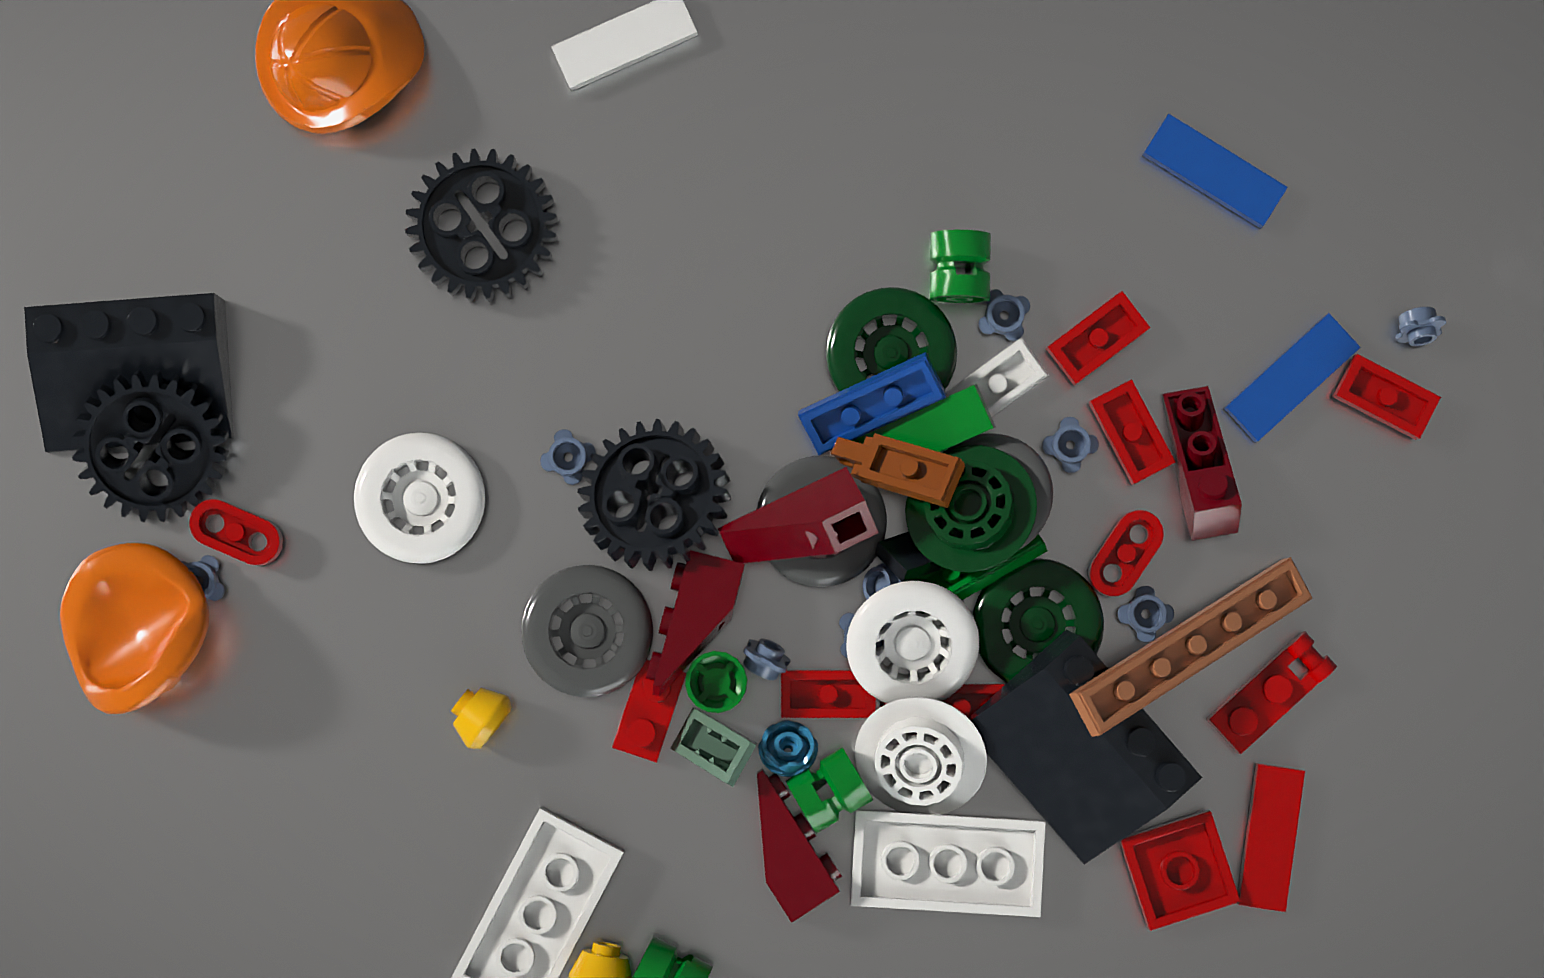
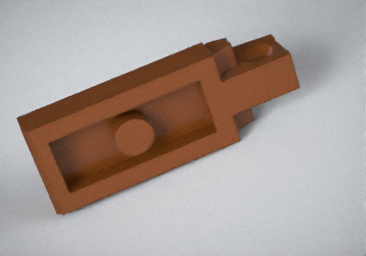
M876 433L873 437L866 436L863 444L838 437L831 452V455L835 456L840 464L852 468L850 474L853 478L861 480L862 483L946 508L950 504L965 467L964 462L959 457Z

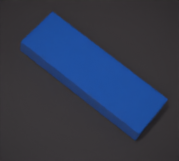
M1171 114L1166 116L1142 155L1260 229L1265 225L1288 188Z
M1328 313L1223 409L1256 443L1361 347Z
M924 352L799 410L798 416L818 455H822L833 449L838 437L851 441L946 398V391L927 353Z

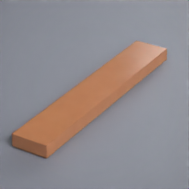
M1292 558L1282 559L1069 695L1091 736H1100L1313 598Z

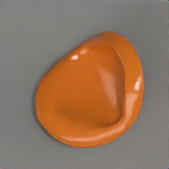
M274 0L263 16L255 44L257 75L262 92L270 105L281 118L294 127L317 134L336 133L348 129L375 114L415 77L424 59V38L414 12L403 0Z
M145 543L113 545L89 555L80 563L71 576L61 601V628L75 675L89 702L95 708L107 714H123L138 710L157 699L164 692L172 690L181 681V676L186 673L188 667L199 653L209 627V605L194 573L168 551Z

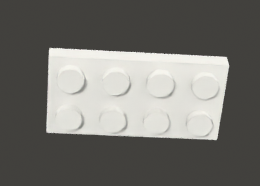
M541 807L451 978H559L625 851Z
M857 809L855 811L850 906L1041 917L1046 822L1042 820Z

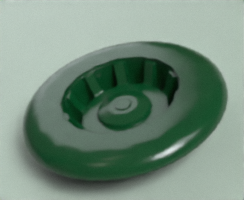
M896 287L874 289L849 302L834 320L826 345L828 370L839 392L866 380L871 375L875 376L924 352L927 353L946 390L953 377L957 361L955 334L942 310L927 297L912 290ZM895 318L896 322L895 325L885 326L882 319ZM907 321L916 328L909 332L902 327V323ZM871 323H875L877 329L869 335L864 329ZM919 335L923 336L926 346L921 348L916 341ZM857 339L865 342L863 351L855 350ZM856 360H863L867 369L861 372Z
M968 445L950 449L944 453L959 457L964 462L965 467L948 508L939 506V509L935 510L936 504L907 496L905 508L907 528L916 547L935 564L959 572L987 570L1011 558L1028 539L1037 513L1035 488L1023 466L1012 456L1001 450L982 445ZM999 484L1001 488L993 489L991 485ZM999 500L1005 502L1004 509L998 508ZM995 518H998L999 522L994 528H991L989 525ZM944 519L947 525L944 529H940L939 525ZM982 530L985 532L984 535L973 538L974 533ZM955 531L963 533V538L954 537Z
M1035 558L983 588L977 598L973 611V617L979 633V654L988 668L1007 683L1033 660V653L1042 652L1065 631L1066 627H1073V633L1081 636L1096 655L1103 639V611L1093 587L1073 568L1050 559ZM1030 588H1042L1041 595L1032 597L1030 595ZM1051 591L1062 597V600L1055 603L1049 599ZM1020 592L1023 600L1014 605L1010 600ZM1066 606H1069L1073 617L1070 620L1065 619L1062 611ZM1005 608L1011 612L1008 622H1002ZM1003 629H1008L1012 639L1008 643L1004 639ZM1016 646L1025 650L1024 658L1013 652Z

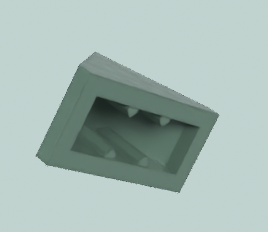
M693 707L670 749L726 784L734 787L757 742Z

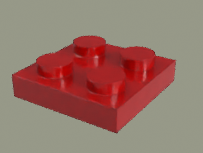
M1210 810L1130 834L1119 841L1148 930L1152 931L1241 902Z

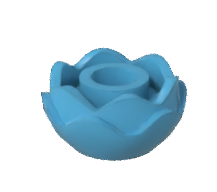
M785 720L773 724L766 729L758 745V751L762 763L768 770L779 776L793 777L801 774L813 765L818 753V742L813 738L811 731L803 724ZM789 748L792 750V752L788 753L784 752V750Z

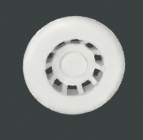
M408 433L385 442L367 458L356 480L354 508L363 533L381 552L402 562L431 563L453 555L473 537L484 513L485 487L476 463L461 446L437 434ZM417 463H429L428 470H418ZM408 466L410 472L400 477L397 471ZM439 467L447 472L444 480L436 475ZM392 479L396 482V486L393 492L389 493L386 492V489ZM454 484L456 496L450 497L448 487ZM386 500H392L394 511L387 512ZM454 504V511L451 517H448L446 512L449 505ZM399 517L406 522L402 530L394 524V520ZM441 520L444 525L433 531L432 526ZM414 527H424V534H412Z
M924 581L899 582L877 591L857 610L847 634V658L852 673L859 684L869 694L884 703L907 697H928L943 701L962 687L974 669L979 652L978 628L969 608L950 590ZM939 619L943 624L936 625L933 621ZM888 622L886 628L883 629L882 627ZM940 637H948V644L941 643ZM883 639V646L876 648V642ZM937 655H943L939 663H935L934 659ZM885 657H888L891 661L889 666L882 662ZM926 666L929 668L928 671L917 674L918 669ZM899 668L909 670V674L898 673Z
M907 697L889 702L868 717L856 739L855 761L862 781L878 800L899 812L945 814L956 810L975 795L986 773L987 755L979 731L972 721L960 710L937 699ZM910 732H916V733H917L916 735H910V736L907 735V733H910ZM926 733L936 737V739L927 736ZM893 739H896L898 741L896 745H893ZM943 745H947L950 750L946 752ZM948 764H955V766L948 768Z

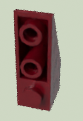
M1204 386L1162 394L1172 455L1176 461L1174 466L1179 493L1191 540L1238 533L1242 503L1209 387Z
M847 467L717 528L732 560L740 563L836 554L879 533L866 501Z
M693 550L689 551L690 561L686 562V564L677 562L670 588L671 590L678 591L674 608L665 606L658 634L666 636L662 653L653 651L646 679L654 680L652 695L660 696L731 621L745 564Z
M762 768L757 772L765 879L768 887L792 923L839 893L840 890L835 881L841 878L842 875L829 854L825 853L819 857L809 842L816 837V834L802 812L794 817L788 809L784 800L791 795L780 777L775 773L768 777Z

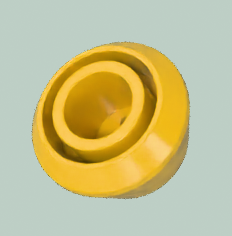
M482 687L476 694L469 689L466 690L451 710L452 713L458 716L453 722V726L466 747L469 749H481L488 742L511 711L510 698L507 695Z
M593 941L592 949H583L568 977L632 978L629 958L620 954V945Z

